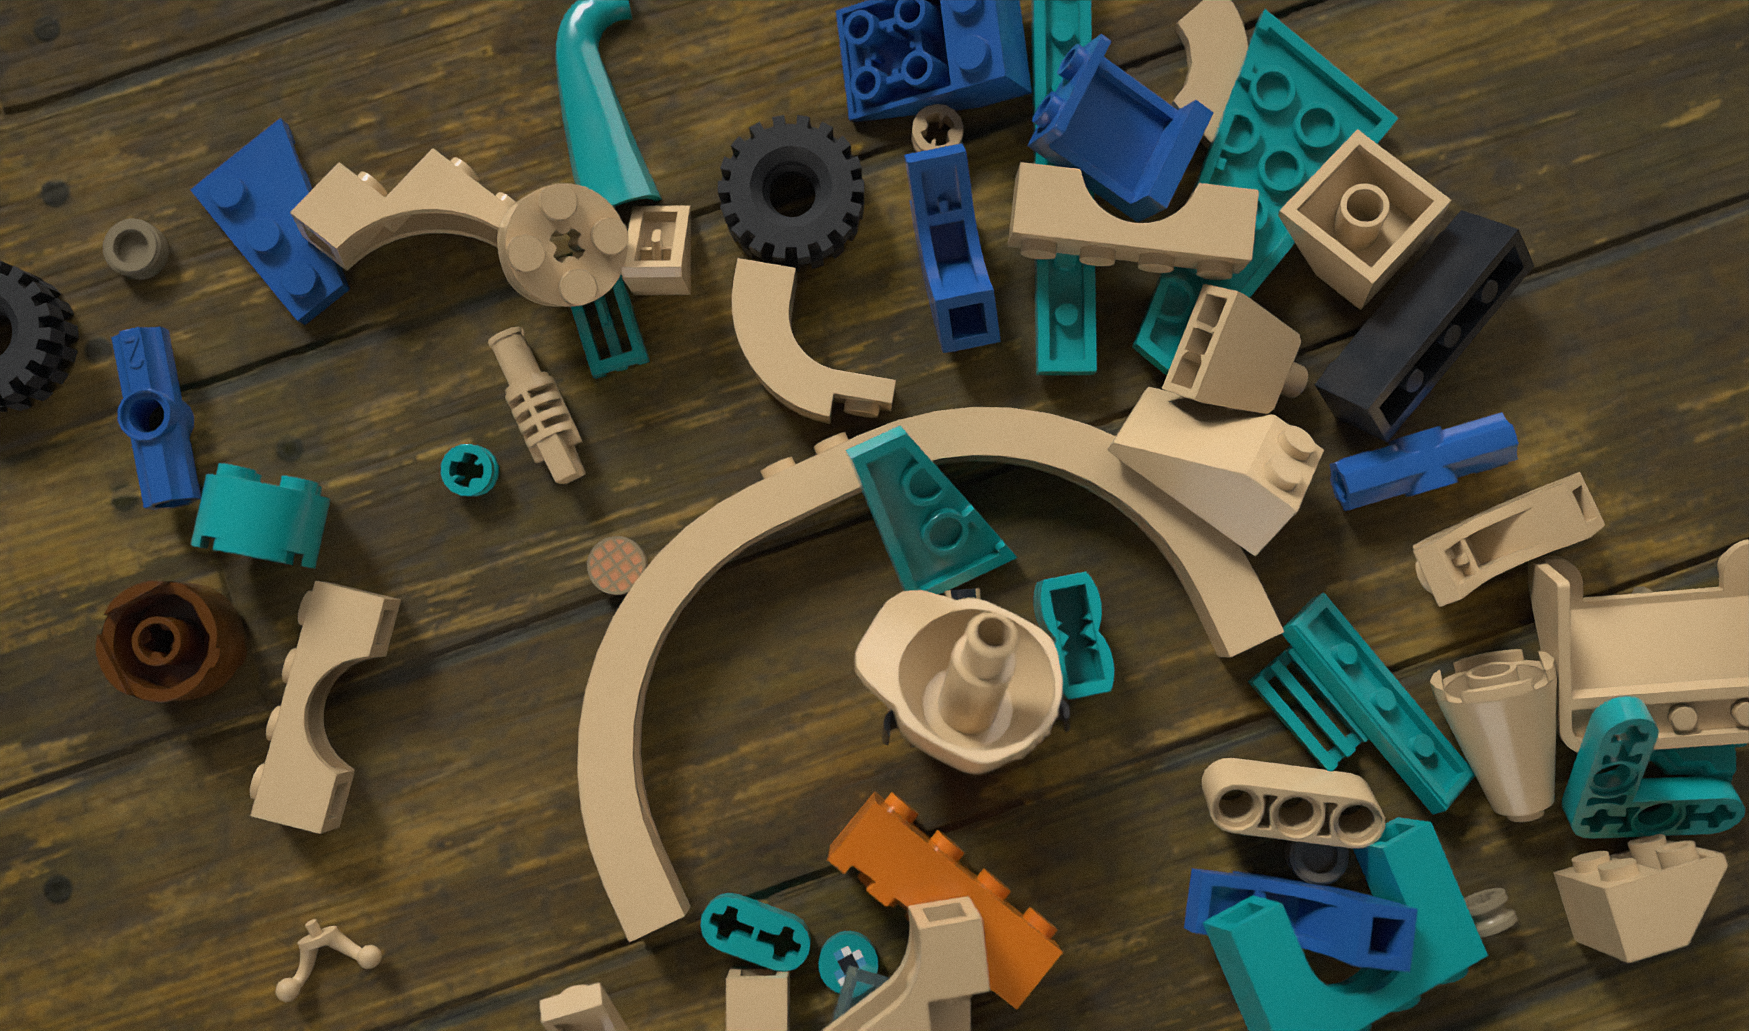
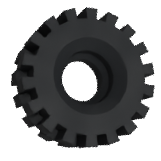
M785 115L772 117L773 127L764 130L760 122L749 127L751 137L744 141L739 136L731 145L733 152L731 159L724 156L720 167L723 177L722 181H718L720 207L731 236L735 242L738 241L741 244L743 252L750 258L754 259L755 256H758L762 259L763 263L786 265L787 267L796 268V272H800L799 265L811 263L812 269L824 265L823 258L831 254L835 259L844 252V243L848 239L853 241L858 232V222L860 219L862 220L864 212L862 166L858 156H852L851 144L844 136L837 140L833 136V127L821 122L819 128L812 127L810 117L797 115L796 124H786ZM798 175L807 179L812 184L815 190V201L805 214L797 217H787L778 213L773 208L770 202L771 189L782 177Z
M0 261V316H5L11 321L12 339L6 351L0 356V412H7V407L21 411L32 407L28 397L44 401L53 395L52 391L46 386L50 381L59 384L65 382L69 374L60 369L63 360H68L75 363L78 352L67 347V339L79 338L78 326L64 321V318L72 316L74 313L69 303L57 299L61 293L53 285L42 281L40 277L3 261Z

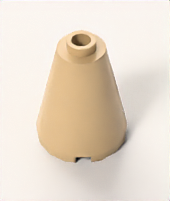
M1522 649L1487 652L1453 662L1454 674L1442 680L1441 671L1438 670L1432 675L1430 680L1432 693L1493 811L1506 815L1509 820L1514 822H1527L1542 817L1545 813L1544 810L1550 807L1555 800L1557 669L1555 659L1547 652L1538 651L1540 661L1524 660Z

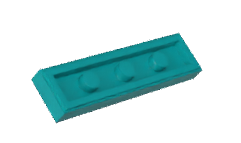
M1323 592L1312 598L1283 627L1284 632L1281 634L1432 815L1446 811L1475 777L1471 767L1327 595Z

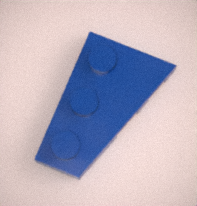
M280 118L190 190L294 318L303 325H306L350 290L342 267L302 237L290 213L312 190V186L306 171L301 167L293 145L295 141L290 127Z

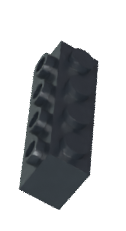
M1460 210L1449 225L1436 236L1428 250L1413 268L1400 279L1392 293L1376 312L1363 323L1360 331L1340 355L1327 366L1323 375L1314 384L1335 418L1385 442L1392 438L1535 266L1519 229Z

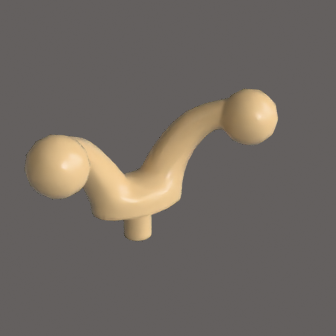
M312 919L305 924L309 935L298 942L300 948L298 970L293 978H284L277 984L276 996L283 1002H291L297 998L301 987L313 970L318 949L322 946H330L336 951L357 960L358 964L365 969H372L380 963L381 951L374 945H366L361 948L340 932L337 926L321 929L317 920Z

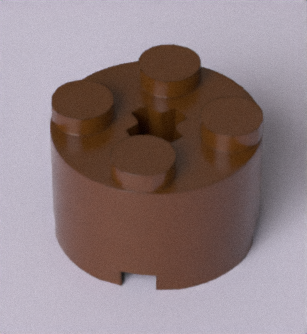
M174 581L142 582L127 588L116 596L104 613L107 617L103 625L102 634H97L95 646L98 664L110 684L126 695H132L150 702L193 700L212 694L229 681L235 671L244 663L247 655L242 621L232 603L210 586ZM170 643H172V651L170 650V647H169V644H170Z

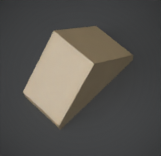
M633 206L628 228L627 258L625 265L621 266L623 280L633 295H691L690 206Z

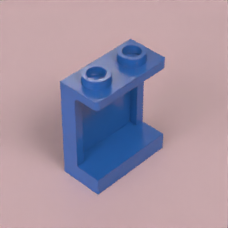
M1100 34L1084 47L1076 44L1064 57L1057 71L1062 80L1056 92H1050L1037 108L1032 122L1038 126L1027 146L1055 166L1080 169L1085 186L1136 222H1140L1168 207L1214 112L1197 100L1192 101L1179 110L1174 108L1106 59L1104 55L1111 40Z

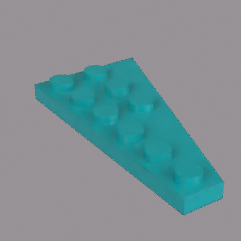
M1264 9L1258 19L1239 70L1240 72L1237 75L1225 106L1222 119H1220L1219 127H1217V132H1215V137H1213V142L1209 146L1192 190L1193 193L1199 183L1259 190L1252 261L1239 274L1233 273V277L1226 280L1201 278L1197 276V269L1174 267L1172 272L1160 273L1132 348L1166 376L1203 284L1238 291L1250 298L1295 244V241L1278 216L1282 207L1357 129L1378 144L1398 119L1397 116L1266 9Z

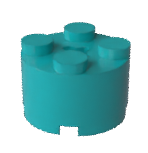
M224 463L218 464L216 475L206 474L190 546L208 549L210 538H215L214 550L293 565L295 554L303 555L301 566L316 569L331 500L321 496L323 487L319 486L318 482L282 476L280 486L261 483L262 475L257 474L256 470Z

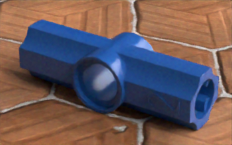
M159 326L136 327L119 331L118 335L111 337L123 396L118 407L117 420L121 430L131 438L143 506L145 509L156 510L193 504V502L201 499L190 442V435L194 428V415L191 408L182 400L169 330ZM162 405L164 410L162 424L156 430L151 431L149 426L151 413Z
M1501 412L1444 430L1441 429V426L1420 431L1389 441V446L1342 458L1330 464V481L1336 499L1339 500L1344 511L1404 493L1406 497L1457 483L1459 482L1458 477L1506 465L1508 462L1518 460L1517 446L1519 443L1513 424L1509 423Z

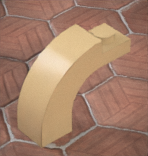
M737 258L732 289L734 327L745 358L764 388L789 409L807 418L831 424L834 402L844 403V412L856 416L877 418L879 410L891 412L896 380L825 367L811 359L796 342L791 330L792 312L798 284L796 268Z
M1578 472L1498 504L1413 545V552L1417 559V576L1425 590L1433 593L1438 606L1441 607L1464 598L1482 583L1504 571L1592 537L1605 526V523L1581 473Z

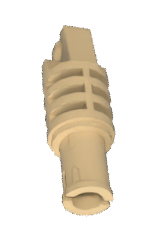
M519 326L512 327L492 336L488 340V344L493 349L509 384L505 390V399L512 410V414L517 421L520 432L535 463L545 460L555 482L559 484H567L584 476L586 473L575 449V445L583 441L553 376H549L548 372H541L525 338L523 328Z

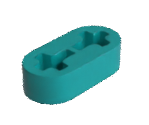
M728 892L712 899L702 914L700 927L703 937L709 945L722 952L782 972L796 969L805 961L809 954L811 943L809 927L803 919L793 913L740 894ZM728 906L738 909L737 920L754 927L753 933L733 929L729 937L719 934L720 923L712 919L713 913L723 914ZM783 926L790 927L794 930L793 940L801 944L799 950L789 949L785 957L774 954L775 943L758 936L760 930L779 935Z

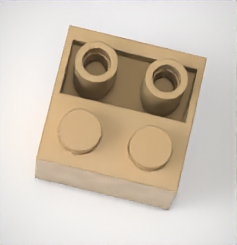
M1658 834L1630 840L1628 842L1630 850L1609 855L1608 851H1594L1572 858V867L1553 873L1574 940L1627 963L1688 945L1728 866L1723 853L1698 848L1693 841L1666 840L1665 835Z

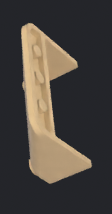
M1749 539L1734 544L1721 555L1717 564L1719 587L1583 598L1582 576L1579 570L1568 560L1558 556H1540L1528 561V589L1540 649L1542 652H1547L1551 655L1556 663V729L1559 737L1570 749L1575 752L1579 751L1590 717L1595 709L1610 699L1622 696L1636 697L1646 705L1659 729L1658 738L1653 750L1749 743ZM1615 734L1618 740H1621L1619 735Z

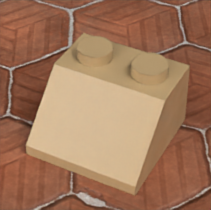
M1357 129L1282 207L1278 216L1315 275L1361 310L1436 231L1451 199Z

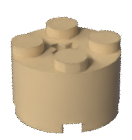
M555 183L524 196L508 210L498 230L497 249L507 281L519 294L540 305L570 307L585 305L595 301L615 285L623 271L621 266H624L626 262L629 238L626 226L622 223L618 213L600 194L576 184ZM567 234L570 237L568 246L573 250L572 256L556 260L553 255L557 247L549 240L551 236L558 237Z

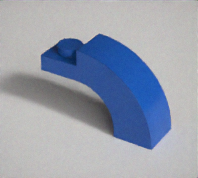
M963 144L905 154L911 201L909 202L928 300L943 353L1001 342L994 289L986 270L980 246L967 153Z

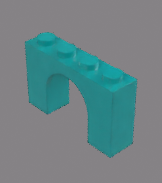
M1397 817L1385 824L1382 836L1374 844L1364 848H1353L1373 896L1418 909L1410 972L1362 967L1356 974L1342 982L1324 985L1310 969L1282 903L1253 895L1202 922L1248 1031H1370L1372 1022L1389 1012L1404 1011L1415 1006L1421 1000L1420 995L1438 984H1448L1462 979L1468 974L1469 966L1488 956L1432 822Z

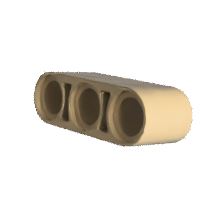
M1222 758L1213 762L1205 769L1202 776V790L1214 823L1224 831L1345 848H1364L1374 844L1382 836L1385 829V816L1368 783L1360 776L1352 773L1238 758ZM1231 790L1244 791L1240 797L1234 800L1220 799L1226 792ZM1303 798L1298 805L1293 807H1280L1288 799ZM1362 805L1361 808L1353 814L1341 815V813L1350 806Z

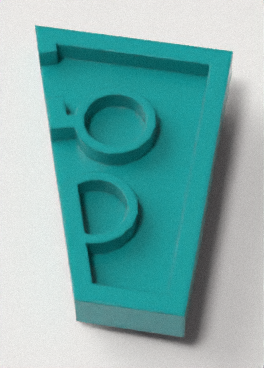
M901 425L845 450L903 591L923 590L939 595L1018 558Z

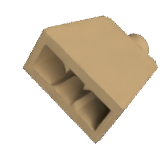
M1203 284L1162 389L1201 403L1268 414L1274 410L1280 394L1288 398H1295L1302 393L1307 384V369L1294 362L1301 345L1300 334L1245 294Z

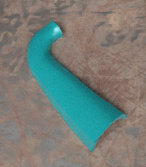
M577 0L568 9L561 21L557 35L555 57L561 112L575 184L600 194L613 207L644 198L652 199L654 202L662 200L637 146L598 50L600 37L608 26L619 20H632L629 0Z

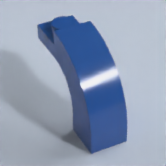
M1195 868L1191 870L1184 929L1207 935L1202 922L1253 895L1282 903L1300 947L1303 949L1322 953L1358 967L1410 972L1418 912L1416 908L1355 891L1310 884L1305 881L1234 870L1233 873Z

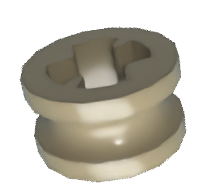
M1503 888L1483 890L1464 898L1480 938L1506 930L1518 920L1515 911L1507 909L1504 905L1508 900V895Z

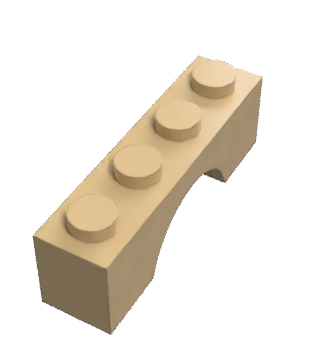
M1021 162L1015 179L1008 247L1021 248V255L1033 259H1053L1056 257V253L1080 255L1079 261L1087 265L1111 266L1115 264V260L1138 262V268L1146 272L1169 273L1174 270V267L1197 269V276L1201 278L1226 280L1232 278L1233 273L1239 274L1252 261L1259 190L1199 183L1186 204L1175 214L1156 222L1133 223L1110 215L1093 200L1085 186L1080 169Z
M315 581L313 590L305 594L298 612V623L303 625L297 648H293L288 653L282 670V680L287 683L281 706L275 707L271 713L266 728V739L271 741L265 764H261L257 768L250 786V797L255 799L250 816L319 834L340 827L355 770L335 753L328 741L324 727L325 702L332 686L346 670L359 662L386 656L401 603L400 599L321 581Z

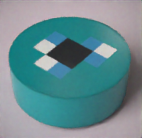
M842 931L834 934L825 942L819 956V972L822 980L831 990L843 995H853L864 991L874 981L878 971V955L875 946L865 935L855 931Z

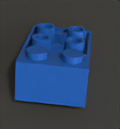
M867 0L836 10L849 120L852 122L917 115L925 107L934 104L946 105L954 110L979 108L1032 93L1020 0Z

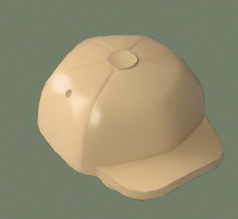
M923 590L902 591L885 603L862 638L855 653V673L872 693L894 711L902 736L913 746L961 771L981 774L991 771L1011 760L1022 759L1038 743H1041L1045 736L1050 735V729L1054 720L1059 716L1057 711L1063 696L1061 693L1062 675L1058 652L1053 640L1039 627L984 600L976 598L954 600Z

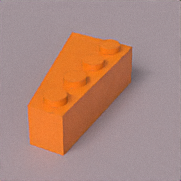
M874 791L830 845L828 861L844 874L851 865L860 872L857 877L867 887V892L886 907L889 905L895 908L899 904L907 911L904 917L908 921V906L969 896L982 917L989 987L1017 1010L1063 953L1057 942L1052 939L1058 931L1057 928L1032 907H1029L1022 914L1005 900L1012 891L988 870L983 868L977 876L963 865L959 860L965 852L941 831L937 830L930 837L913 822L919 814L894 792H891L884 799Z

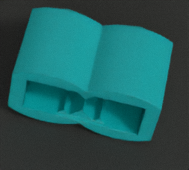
M1085 571L1037 582L1033 596L1034 613L1040 629L1051 637L1058 652L1062 675V698L1073 699L1111 691L1114 681V662L1106 640L1098 631L1102 618V605L1098 589L1090 575Z

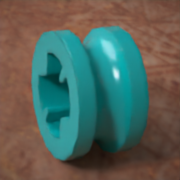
M460 444L445 454L441 463V477L451 492L461 496H480L495 486L499 477V465L496 457L488 449L474 444ZM471 454H474L479 458L475 465L483 466V475L481 479L472 478L469 487H466L461 483L465 476L456 474L457 465L459 462L468 463Z

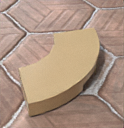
M1203 0L1178 21L1174 29L1186 49L1188 73L1184 88L1171 105L1179 110L1192 101L1197 100L1214 112L1200 140L1207 149L1213 142V137H1215V132H1217L1220 119H1222L1225 106L1248 50L1243 22L1231 0Z

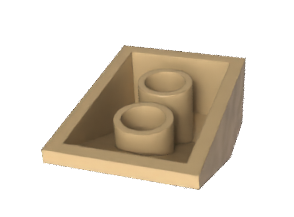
M1148 387L1107 451L1256 556L1298 511L1324 449L1315 444L1311 436L1303 429L1288 425L1276 415L1201 403L1166 390Z

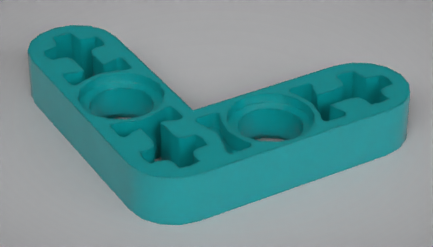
M1631 696L1610 699L1597 707L1591 715L1563 794L1561 805L1574 833L1582 838L1592 839L1645 837L1658 834L1671 836L1719 833L1739 823L1745 815L1746 808L1731 782L1722 777L1642 778L1656 744L1659 729L1644 702ZM1615 734H1618L1621 740H1618ZM1621 764L1612 771L1596 774L1601 769L1610 765ZM1663 803L1659 807H1656L1652 810L1643 811L1647 807Z

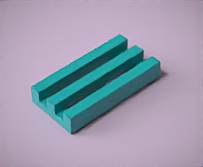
M622 273L613 286V290L632 351L623 353L605 294L595 300L594 303L609 347L610 358L601 360L585 306H570L592 376L595 379L606 376V373L615 370L619 372L628 369L630 365L637 363L641 365L650 362L629 293L622 278Z
M1291 645L1248 681L1323 770L1333 771L1343 757L1348 758L1356 751L1355 747L1358 744L1369 739ZM1290 662L1349 729L1350 733L1346 737L1288 671L1286 666ZM1276 676L1334 744L1332 749L1327 752L1270 686L1269 680Z

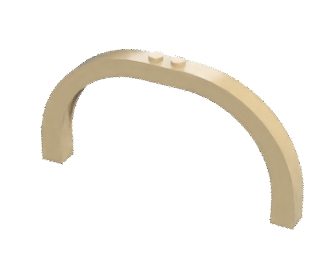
M968 407L933 411L891 422L850 440L845 432L836 434L816 444L814 449L817 455L795 464L793 457H788L761 470L763 480L745 488L708 510L685 527L652 560L632 585L613 616L597 651L587 683L578 734L577 773L581 812L592 856L628 941L631 942L684 917L691 907L661 842L650 812L643 780L641 760L642 718L646 693L656 660L669 632L683 609L699 589L727 562L749 546L776 531L862 492L845 450L901 425L935 465L961 462H998L1018 465L1057 475L1086 488L1111 503L1131 519L1155 543L1173 567L1185 588L1218 657H1233L1284 632L1259 578L1239 544L1108 452L1107 449L1116 436L1088 424L1050 413L999 407Z

